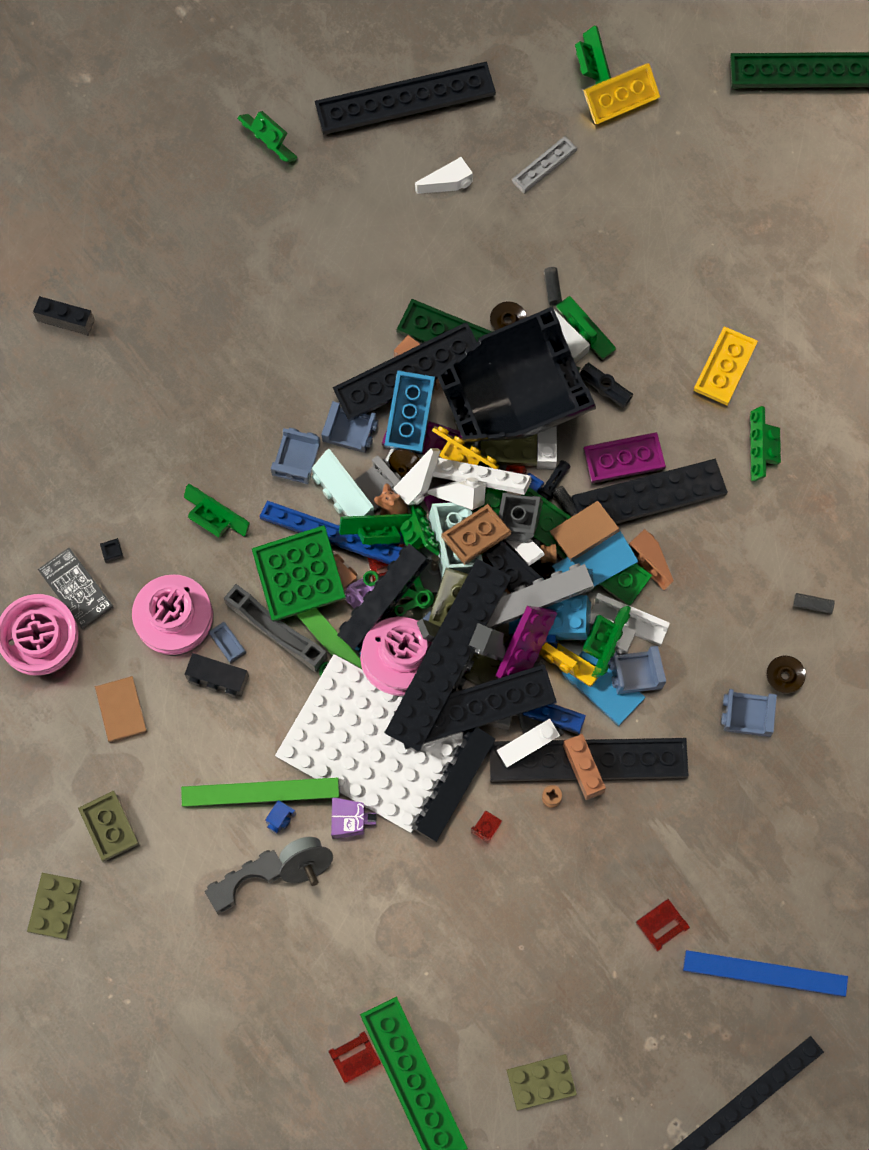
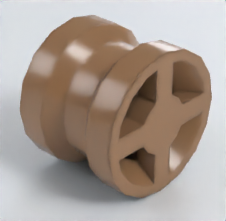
M556 544L551 546L540 545V549L545 554L540 558L541 564L546 562L556 563Z
M555 785L547 786L543 791L542 801L549 808L557 807L562 800L561 789Z

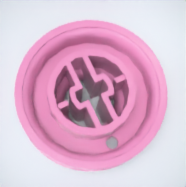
M164 575L150 581L140 590L133 604L132 620L139 637L149 648L161 654L178 655L193 650L204 641L213 623V609L207 593L196 581L182 575Z
M44 594L24 596L11 603L0 616V653L11 667L21 673L33 676L53 673L62 668L75 653L79 639L76 620L67 606L52 596ZM14 640V645H9V642Z
M408 617L387 618L375 624L366 634L360 656L361 667L369 682L379 690L396 696L405 695L432 642L422 637L417 625L418 620ZM380 638L381 641L377 642L375 639Z

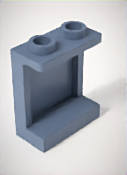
M332 401L321 434L322 441L366 453L367 447L370 448L372 445V431H376L378 426L376 413L372 412L371 416L364 414L348 421L343 409L340 407V403Z
M283 428V437L278 454L271 466L272 476L309 484L312 467L315 464L321 444L320 437L311 432H299L295 428Z
M651 646L646 652L617 655V651H615V654L608 662L609 670H612L613 674L612 686L616 688L617 695L662 689L666 683L658 646Z
M729 689L723 698V706H726V713H722L721 725H724V731L771 737L774 732L777 694L760 696L733 692L734 689Z

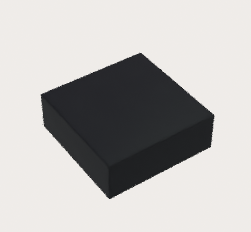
M118 538L100 543L105 563L124 557Z

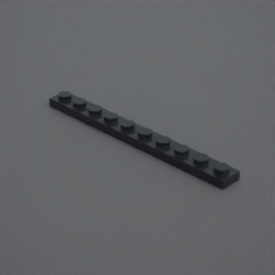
M809 1036L671 1150H706L823 1054L824 1051Z

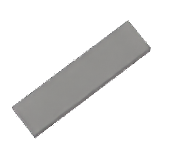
M564 136L516 175L512 182L525 194L575 153L577 147Z

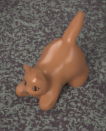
M386 483L382 494L374 498V503L383 508L380 515L409 514L406 502Z

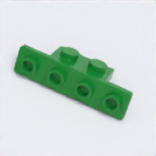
M594 25L583 33L584 42L579 41L575 44L581 73L586 77L594 79L595 84L610 79L611 75L599 29Z
M263 111L258 112L255 119L249 114L238 116L237 119L242 122V125L250 129L256 138L267 144L270 150L276 152L281 160L285 162L297 160L298 157L282 144L288 133Z
M568 296L556 305V309L590 344V347L602 360L616 350L613 343L571 296Z
M760 406L750 412L751 480L754 482L766 477V463L774 465L781 463L780 428L765 424L764 406Z
M188 484L186 486L184 498L196 505L189 512L188 518L218 538L229 527L242 536L247 535L250 522L193 485Z
M410 505L413 516L400 527L405 545L411 544L418 548L423 543L428 550L438 556L440 554L439 544L434 538L435 533L430 528L431 523L426 517V511L421 506Z
M413 515L344 516L340 518L339 534H358L363 545L400 543V527Z
M625 606L619 609L614 623L601 615L596 616L582 649L598 659L592 677L603 676L608 671V662L615 654L617 641L623 635L622 629L630 618L629 612L631 607Z

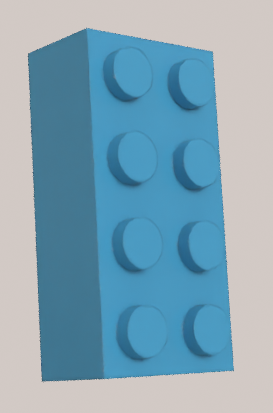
M397 371L384 444L385 448L407 449L414 453L423 454L435 377Z
M587 595L574 596L546 608L557 612L554 624L551 626L548 635H556L557 640H587L590 633L591 601ZM521 618L509 622L510 636H514Z

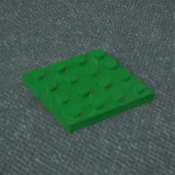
M325 525L251 548L273 622L347 599Z

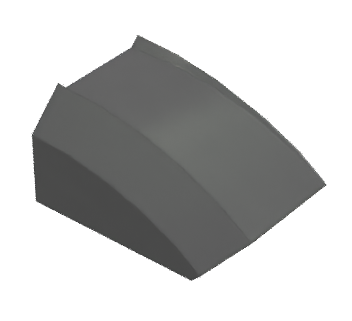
M503 493L499 517L511 530V535L504 540L527 542L534 536L543 505L541 497Z

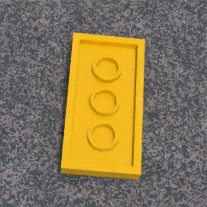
M649 63L583 90L594 124H599L660 98Z
M724 326L693 391L728 406L758 341Z

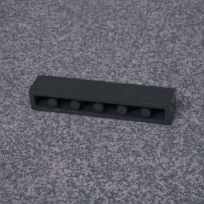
M408 544V546L405 545L400 550V556L396 561H392L388 565L386 574L377 579L374 589L367 592L363 597V603L357 606L351 612V618L340 626V632L337 636L354 650H361L366 634L375 624L388 616L430 563L431 559L415 546Z
M478 727L463 733L462 738L464 740L462 744L454 748L452 761L445 764L442 769L443 776L435 781L432 787L434 791L430 797H426L422 804V811L412 821L413 826L411 829L430 841L437 842L495 741L494 737Z

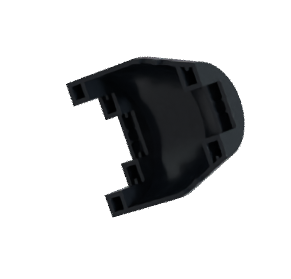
M553 306L483 335L470 349L467 348L464 351L465 353L456 361L454 359L436 374L464 442L526 439L596 409L588 387L586 388L573 360Z

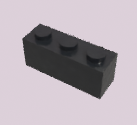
M39 296L33 310L37 322L89 336L95 321L91 310Z
M192 653L184 674L189 683L199 686V683L206 685V688L212 691H225L224 694L230 697L242 696L249 677L248 671L195 653Z

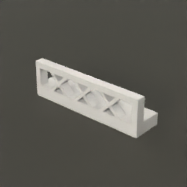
M598 593L591 612L615 621L619 609L628 605ZM631 607L629 612L630 618L624 626L636 630L635 636L661 646L670 623Z

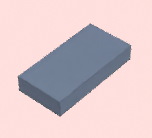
M222 622L208 632L230 664L246 654L245 649L225 622Z

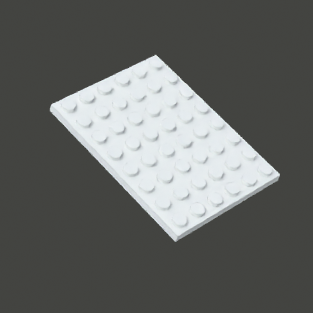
M334 654L275 756L314 779L338 777L339 792L353 801L364 803V807L412 834L414 830L411 828L414 817L418 813L420 814L423 809L422 804L427 796L430 797L434 791L432 787L435 781L443 776L442 769L445 764L452 761L454 757L452 752L457 745L462 744L464 732L426 743L420 752L413 748L405 750L403 743L384 733L403 696L391 695L379 690L369 682L362 669Z

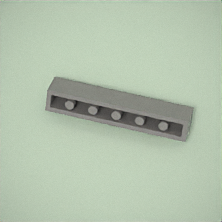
M578 563L570 566V570L566 572L557 571L551 574V578L546 580L544 578L537 579L532 582L533 585L519 586L511 594L505 592L487 626L494 629L522 618L527 606L547 608L594 589L586 565Z

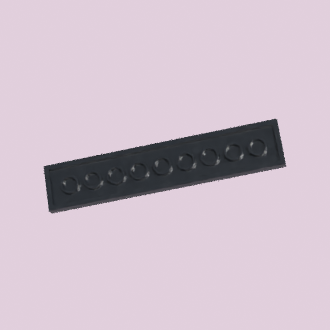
M486 61L316 100L315 107L322 133L325 135L494 96L496 91Z
M476 559L384 732L386 735L418 752L421 751L475 647L469 644L477 624L480 623L487 626L512 576Z
M687 738L585 740L602 780L689 777ZM552 740L509 767L505 766L497 750L512 741H494L490 748V782L577 780L563 747L565 740Z

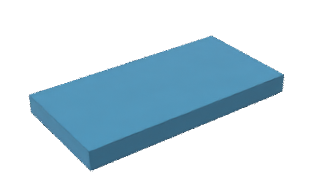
M619 529L618 533L571 562L567 557L554 564L552 568L555 572L562 571L563 573L568 571L572 565L578 563L580 565L585 564L586 568L593 569V585L595 587L634 565L638 560Z
M584 651L578 655L596 666L597 658ZM609 668L606 674L598 677L591 687L569 673H561L618 726L646 698L640 692L617 695L616 688L612 686V670H609Z

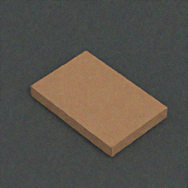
M596 501L550 530V534L571 562L619 532L618 526L599 501Z
M487 504L442 533L441 538L462 563L466 565L510 536L511 530Z
M133 676L95 686L109 743L147 732Z

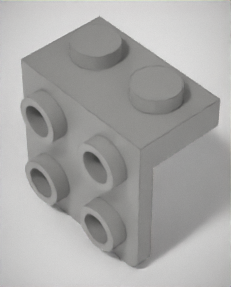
M378 455L372 459L373 467L354 480L374 506V511L380 508L374 503V498L382 494L384 485L388 483L397 494L393 488L402 480L398 473H393L390 470L391 466L387 460H382Z

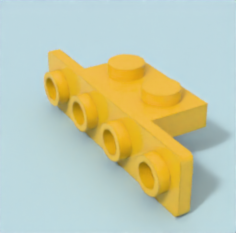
M439 425L438 428L434 426L432 429L434 433L447 440L439 455L441 458L478 465L482 461L493 469L499 468V465L496 464L498 462L496 459L489 455L486 458L480 454V449L473 445L471 448L464 444L463 439L458 436H450L448 434L449 431Z
M547 642L542 646L539 655L543 656L547 662L557 665L563 672L571 674L590 687L598 679V677H592L594 665L559 643L557 649Z

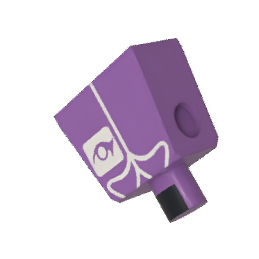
M332 798V839L364 834V825H376V813H365L364 803Z

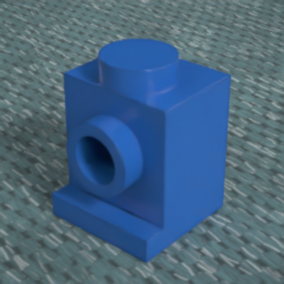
M278 800L265 819L268 824L267 828L276 834L282 828L286 829L291 821L289 817H295L296 815L295 810Z

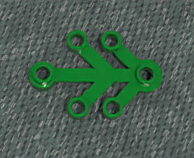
M367 571L363 576V581L366 585L373 587L376 586L375 582L380 576L375 571ZM421 574L414 582L417 591L409 588L401 598L403 599L408 596L414 600L404 605H397L394 609L396 615L404 616L407 614V611L419 606L425 609L431 607L434 603L433 593L430 590L424 589L420 579ZM372 575L376 578L374 582L370 581ZM424 595L428 597V600L425 603L422 601V597ZM399 607L404 609L402 614L398 612Z

